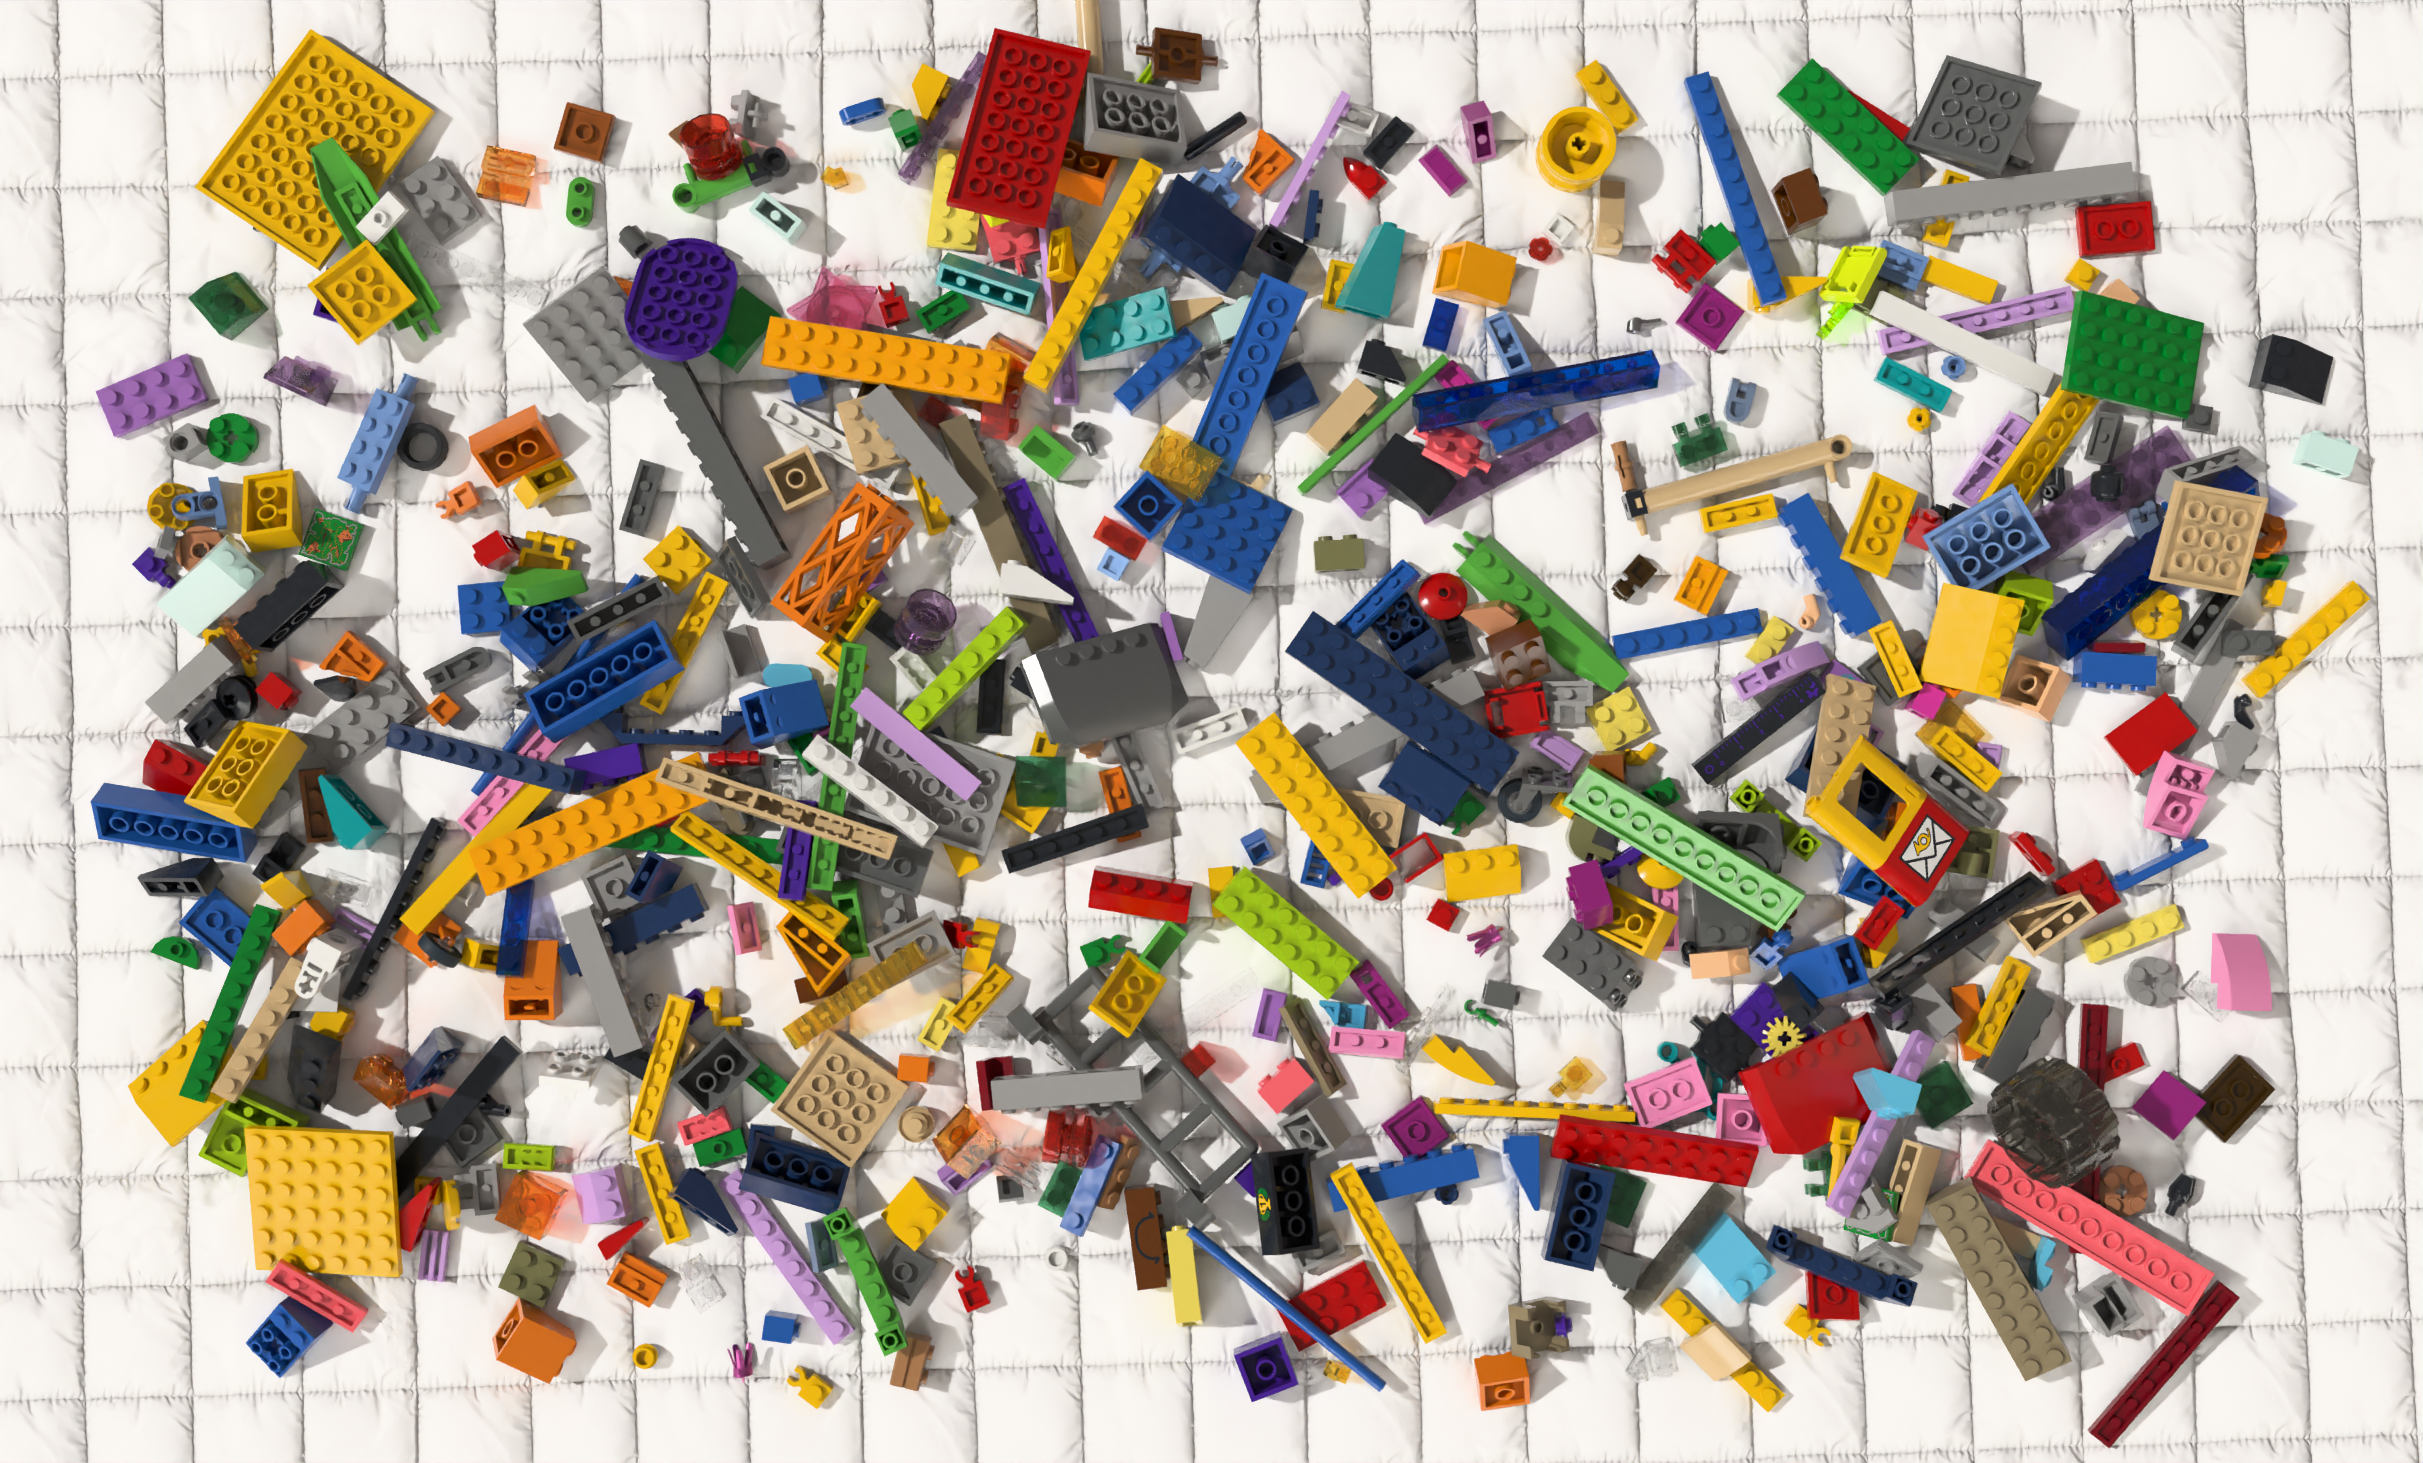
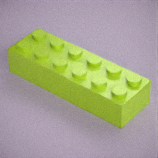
M1244 865L1241 866L1211 902L1218 910L1327 1000H1329L1359 963L1354 956Z

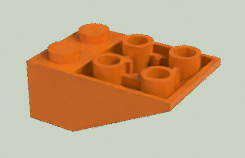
M509 940L503 994L505 1020H555L563 1013L560 954L557 950L560 948L559 940Z

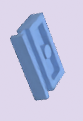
M1882 240L1879 247H1884L1887 250V257L1876 277L1914 293L1917 290V285L1921 280L1929 258L1887 240Z

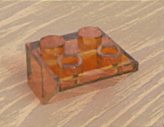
M377 1053L362 1058L352 1079L390 1110L395 1109L396 1105L403 1103L411 1093L407 1090L403 1069L400 1070L393 1064L394 1060L384 1053Z

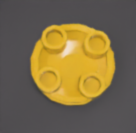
M167 482L161 484L149 496L147 503L149 517L161 529L165 526L175 528V531L187 529L196 520L181 521L173 515L171 502L178 495L194 492L185 485ZM186 502L179 503L176 507V510L180 513H187L191 509V506Z

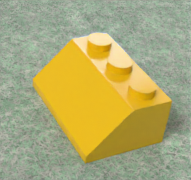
M1517 844L1441 854L1443 857L1441 862L1447 903L1521 893V867Z

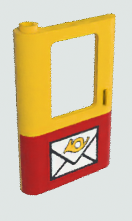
M1862 735L1858 737L1822 794L1810 797L1805 804V813L1914 907L1922 905L1930 897L1970 831L1968 827ZM1859 763L1867 767L1907 804L1906 809L1885 841L1877 837L1837 801L1839 793Z

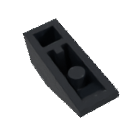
M191 858L140 874L137 879L149 896H209L224 875L213 858Z
M1896 993L1887 1000L1879 996L1869 1003V1006L1884 1027L1892 1031L1904 1028L1908 1024L1907 1020L1913 1016V1000L1906 994Z

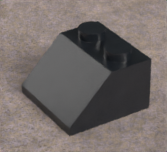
M1265 224L1250 246L1240 270L1252 278L1259 279L1261 273H1265L1290 284L1309 246Z

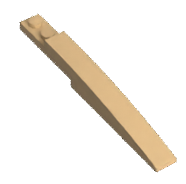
M665 757L655 778V781L688 792L717 804L890 860L898 836Z

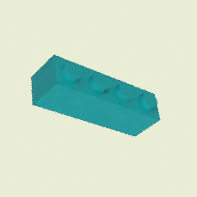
M947 252L940 262L935 285L1029 316L1036 305L1041 283Z

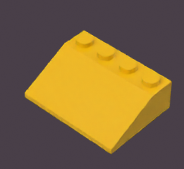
M1943 583L1919 680L2000 698L2025 600Z
M239 720L184 802L232 824L253 829L260 821L269 804L274 800L283 783L288 779L297 762L301 760L308 746L290 729Z
M204 1019L128 1085L137 1106L172 1147L179 1144L227 1101L213 1092H210L206 1103L179 1096L208 1024V1021ZM231 1043L214 1085L235 1051Z

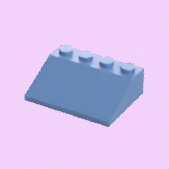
M2013 483L1922 536L1947 582L1952 585L1975 590L1984 587L2051 548Z

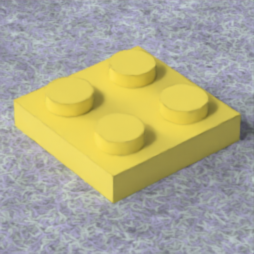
M1629 686L1593 704V707L1585 709V713L1606 751H1613L1652 730Z

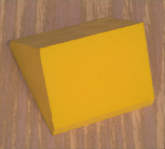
M846 591L833 609L844 604ZM865 592L837 630V633L849 642L857 643L866 630L864 627L879 608L881 609L883 603Z

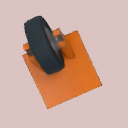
M443 912L439 914L420 936H417L405 924L393 936L394 940L430 968L437 966L439 963L446 967L454 968L462 959L461 953L453 945L463 928Z

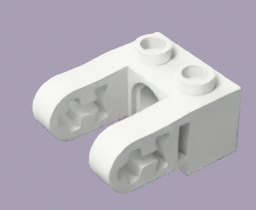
M339 928L312 938L307 946L308 953L301 972L295 982L296 993L302 998H311L321 991L329 973L341 972L342 974L345 966L354 963L363 941ZM311 980L310 987L313 989L308 991L306 990L307 985L304 983Z

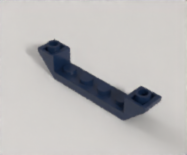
M619 708L599 718L621 743L726 746L746 728L742 711H729V716H722L721 735H719V731L704 730V735H694V730H679V734H669L668 729H654V734H645V729L633 728L629 729L628 733V714L621 713Z
M1775 1224L1772 1226L1766 1249L1781 1261L1877 1301L1911 1307L1918 1285L1917 1282L1895 1273L1890 1276L1884 1275L1797 1239L1798 1234Z

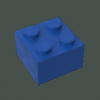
M1146 471L1113 508L1151 543L1182 510L1184 504L1150 472Z

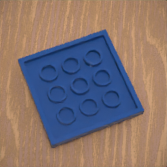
M1204 466L1161 550L1250 595L1293 509Z

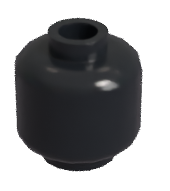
M2114 465L2100 466V470L2091 473L2090 494L2096 497V501L2099 502L2117 501V498L2124 494V473L2117 471Z

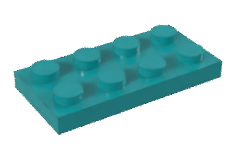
M1161 287L1094 307L1079 334L1084 361L1096 360L1177 337L1168 288Z

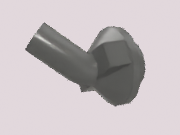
M1082 421L1073 427L1071 436L1076 443L1083 441L1088 455L1092 457L1098 454L1092 436L1095 435V429L1091 422Z

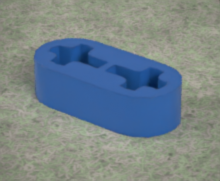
M878 97L845 107L839 111L842 125L850 126L885 114L887 109L883 98Z

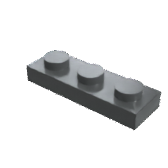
M640 459L619 530L645 537L665 472V466Z

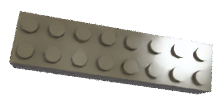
M1971 1176L1929 1195L1926 1200L1929 1212L2025 1382L2071 1362L2072 1359L2068 1348Z

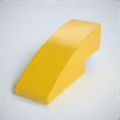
M1434 1033L1421 1046V1049L1434 1061L1463 1078L1493 1086L1496 1083L1459 1044L1451 1051Z

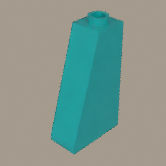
M1383 222L1382 225L1373 227L1336 301L1335 308L1377 320L1389 317L1406 230L1397 228L1398 225L1392 222Z

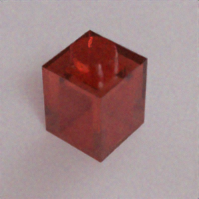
M1199 1040L1181 1057V1061L1199 1078L1216 1062V1058Z

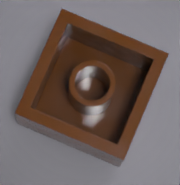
M1811 168L1783 177L1771 190L1788 236L1816 226L1828 214L1827 200L1824 196L1821 197L1818 189V177L1815 173H1812Z
M1531 619L1485 638L1495 674L1506 691L1552 672L1542 636Z

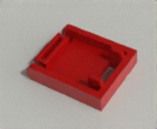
M1542 681L1521 684L1507 691L1504 688L1483 691L1490 732L1501 739L1551 730L1550 725H1540L1541 721L1549 720L1544 691L1535 692L1534 687L1539 688L1543 686ZM1501 701L1505 725H1495L1492 702Z

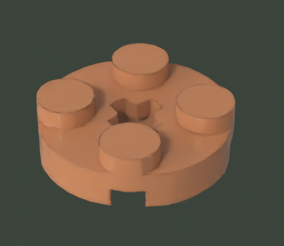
M194 526L187 529L182 538L178 539L175 546L177 562L189 572L203 558L200 554L196 553L201 548V545L204 544V548H207L208 553L224 538V535L206 526Z
M2123 1165L2111 1166L2104 1170L2106 1172L2100 1177L2099 1204L2118 1216H2130L2142 1211L2148 1196V1188L2143 1175ZM2121 1184H2123L2124 1188H2127V1192L2123 1197L2116 1194V1189H2120Z

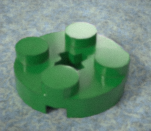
M227 413L210 421L206 441L209 452L213 456L224 462L236 464L246 461L252 452L255 453L259 445V433L255 425L246 417L235 413ZM233 432L234 435L238 436V440H235L233 445H230V441L227 438Z

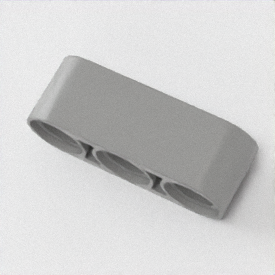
M1943 898L1929 915L1928 920L1943 930L1966 913ZM1988 931L1964 948L1981 961L1986 962L2001 942Z

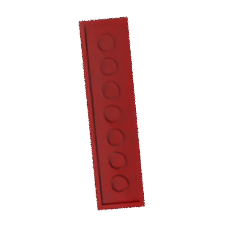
M1563 1114L1559 1115L1550 1148V1157L1569 1159L1578 1162L1747 1187L1759 1153L1757 1144Z

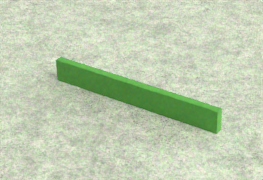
M1442 354L1306 478L1296 489L1299 494L1305 496L1428 384L1449 363L1447 357Z

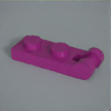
M1367 958L1362 962L1363 965L1356 971L1353 970L1349 976L1386 1026L1391 1029L1409 1016V1013ZM1369 973L1373 979L1365 984L1361 978Z

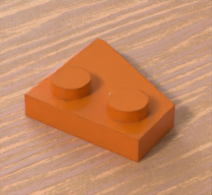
M1262 128L1258 131V138L1254 149L1251 151L1249 164L1246 166L1242 176L1243 181L1260 197L1295 163L1294 158Z
M351 630L346 631L320 664L319 668L335 671L348 677H357L359 680L373 682L388 662Z

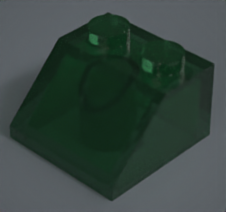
M236 271L206 282L188 298L217 333L231 341L269 310Z
M1016 756L1015 784L1017 806L1067 807L1068 757Z

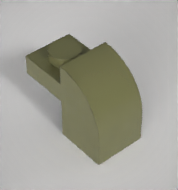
M1573 815L1565 834V842L1569 852L1580 861H1585L1588 853L1591 854L1589 859H1597L1599 863L1603 864L1604 860L1612 861L1614 851L1592 843L1598 826L1587 819Z

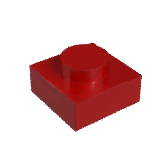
M1437 898L1426 920L1449 932L1460 910Z

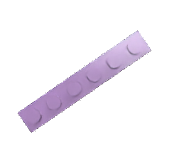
M1341 91L1273 214L1269 226L1278 230L1280 225L1285 227L1291 216V213L1288 212L1292 203L1297 205L1303 194V191L1300 189L1304 181L1310 182L1316 171L1312 168L1315 161L1322 160L1328 149L1324 146L1328 138L1333 139L1340 127L1337 125L1340 116L1346 117L1352 106L1349 103L1351 95Z

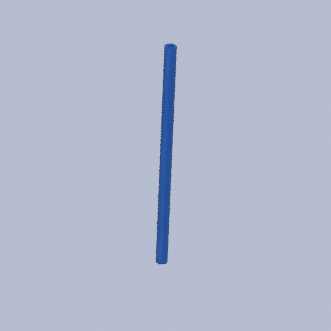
M1194 1225L1188 1230L1186 1235L1374 1389L1380 1392L1387 1383L1206 1234L1198 1230Z

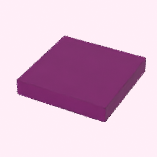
M1704 283L1675 324L1715 352L1745 311L1707 283Z
M2163 1070L2131 1109L2174 1141L2206 1102Z
M1420 1095L1380 1124L1403 1157L1417 1154L1418 1158H1420L1428 1150H1432L1450 1137Z

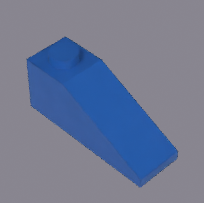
M1506 1132V1139H1502V1153L1506 1154L1534 1211H1540L1539 1135L1536 1132Z

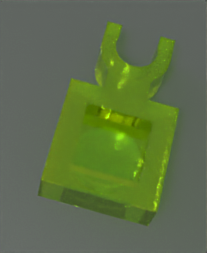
M1835 302L1827 312L1830 316L1816 332V335L1822 340L1825 337L1827 338L1835 326L1840 323L1854 306V303Z

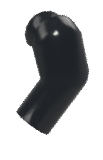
M2064 467L2052 468V482L2042 491V496L2046 501L2056 500L2066 490Z
M2244 693L2241 696L2237 695L2233 700L2234 717L2238 723L2252 730L2255 724L2245 708L2252 705V700L2248 694Z
M1686 941L1681 947L1683 963L1690 968L1689 954L1697 953L1698 949L1697 944L1693 941Z
M489 1093L478 1105L486 1115L508 1117L511 1114L510 1105L499 1104Z

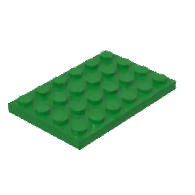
M2083 290L2077 291L2060 390L2179 420L2188 419L2193 399L2204 323Z

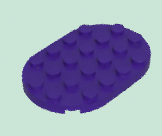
M698 238L673 239L667 241V245L657 250L655 248L650 250L638 266L624 312L626 331L632 343L651 357L679 362L699 357L714 348L725 333L737 292L738 276L734 261H731L725 254V250L720 246Z

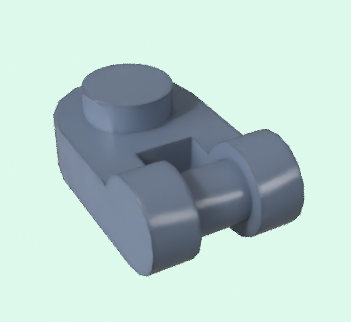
M1731 378L1723 410L1727 421L1737 424L1748 417L1757 386L1756 383L1748 382L1747 384L1740 382L1738 378ZM1737 391L1745 393L1744 399L1736 397Z
M2148 500L2143 502L2141 506L2136 507L2133 505L2127 507L2126 516L2136 542L2144 547L2157 544L2162 529L2156 515L2154 502ZM2145 515L2147 522L2141 523L2140 516Z

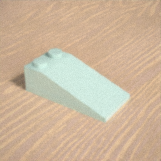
M227 534L155 605L196 638L265 575L266 567Z

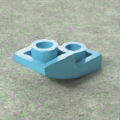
M2039 1234L2041 1240L2032 1260L2030 1259L2029 1281L2035 1289L2042 1292L2044 1288L2049 1286L2052 1280L2051 1274L2053 1269L2045 1266V1264L2054 1256L2056 1243Z

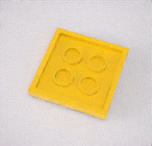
M367 239L307 285L358 346L418 301Z

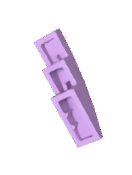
M2009 410L1983 445L1952 492V495L1969 507L1974 506L1990 486L2031 424Z

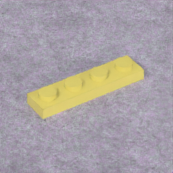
M2170 904L2080 939L2089 963H2095L2182 929L2184 924L2176 904Z

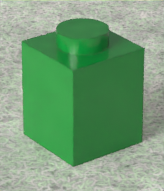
M1722 222L1715 227L1712 224L1709 225L1700 234L1703 238L1697 243L1717 262L1716 265L1722 262L1740 245Z

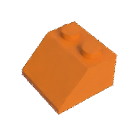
M1511 1351L1500 1355H1483L1480 1358H1474L1475 1378L1481 1411L1530 1404L1529 1374L1525 1358L1513 1356Z

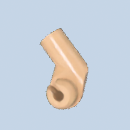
M1815 593L1803 596L1806 610L1798 622L1800 627L1806 630L1814 627L1821 616Z

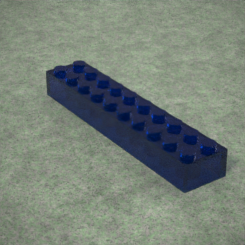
M2237 465L2223 472L2216 481L2208 486L2260 496L2258 480ZM2164 519L2152 531L2146 532L2138 542L2131 547H2127L2115 560L2105 564L2097 574L2087 578L2074 592L2068 593L2060 603L2053 608H2049L2041 617L2047 645L2066 661L2071 660L2168 584L2149 579Z

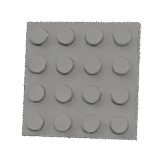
M603 264L522 323L524 328L587 403L642 363L640 355L643 353L632 343L625 326L624 312L629 296Z

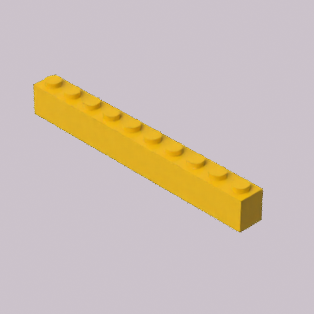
M1142 158L1139 159L1023 377L1025 383L1048 394L1163 178V170Z

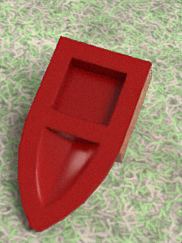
M1343 158V167L1347 178L1368 202L1386 186L1387 182L1371 165L1367 166L1364 162L1354 158Z

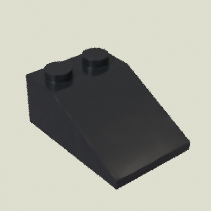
M2271 334L2259 341L2248 387L2321 405L2333 357L2298 340Z

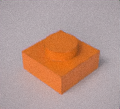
M442 692L426 708L443 727H446L463 710L446 692Z

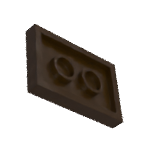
M2235 1054L2197 1094L2206 1104L2195 1115V1118L2220 1142L2226 1143L2275 1091V1088L2240 1055Z

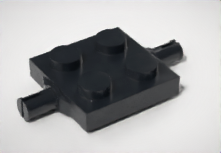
M1720 1012L1708 1024L1699 1018L1697 1014L1690 1019L1689 1022L1700 1032L1697 1040L1689 1049L1725 1083L1730 1082L1737 1072L1750 1067L1748 1064L1750 1056L1759 1046L1724 1012Z

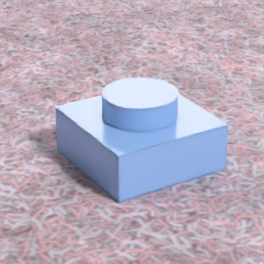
M1108 548L1096 570L1116 581H1120L1131 559Z

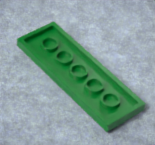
M1813 58L1776 96L1883 197L1920 160Z

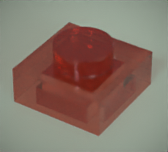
M930 395L917 415L939 430L938 424L946 420L952 408L933 395Z

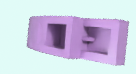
M1815 641L1756 664L1753 669L1732 678L1730 682L1741 702H1745L1782 683L1787 684L1808 672L1827 665L1830 661L1819 641Z

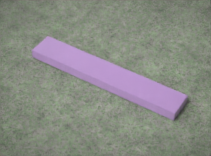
M865 687L851 704V708L963 800L968 801L981 785V780L869 688Z

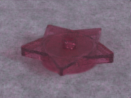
M823 266L812 294L787 308L786 311L798 321L871 332L867 315L878 293V289L876 286L845 285L829 269ZM839 310V314L836 317H831L834 311Z

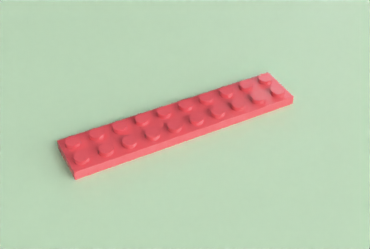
M1987 1139L1963 1178L1971 1176L1978 1191L2186 1316H2189L2214 1276V1273L1990 1139Z

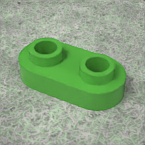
M585 177L573 179L568 187L566 217L573 226L578 228L588 226L593 218L595 187ZM583 185V192L578 193L577 188ZM577 210L582 211L579 217L574 215Z

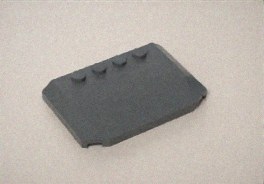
M1149 622L1040 652L1022 660L1020 663L1049 742L1054 745L1060 743L1078 749L1167 723L1189 702L1158 623Z

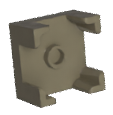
M1546 1296L1508 1305L1511 1352L1513 1356L1532 1360L1540 1358V1354L1536 1353L1540 1351L1550 1350L1559 1353L1570 1351L1569 1339L1557 1336L1555 1333L1554 1311L1566 1313V1300Z

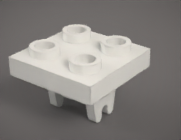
M567 1050L553 1051L539 1074V1084L556 1086L560 1101H563L567 1095L569 1096V1101L573 1102L577 1089H590L603 1065V1056H595L591 1053H570Z

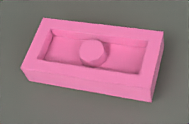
M753 901L727 906L736 955L762 950Z

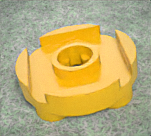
M2151 590L2142 593L2131 604L2129 610V620L2132 627L2142 637L2151 640L2163 639L2177 632L2182 619V610L2178 598L2163 590ZM2155 608L2161 613V617L2158 618L2157 622L2154 617H2150V612H2154Z

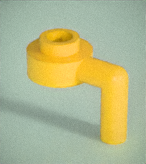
M710 986L709 991L705 992L704 1001L705 1006H709L710 1011H712L713 1025L717 1027H727L728 1025L730 1027L743 1026V1017H722L723 988L722 986Z

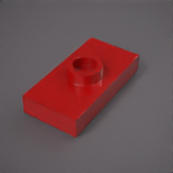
M2129 1042L2106 1053L2105 1083L2145 1065L2135 1042Z

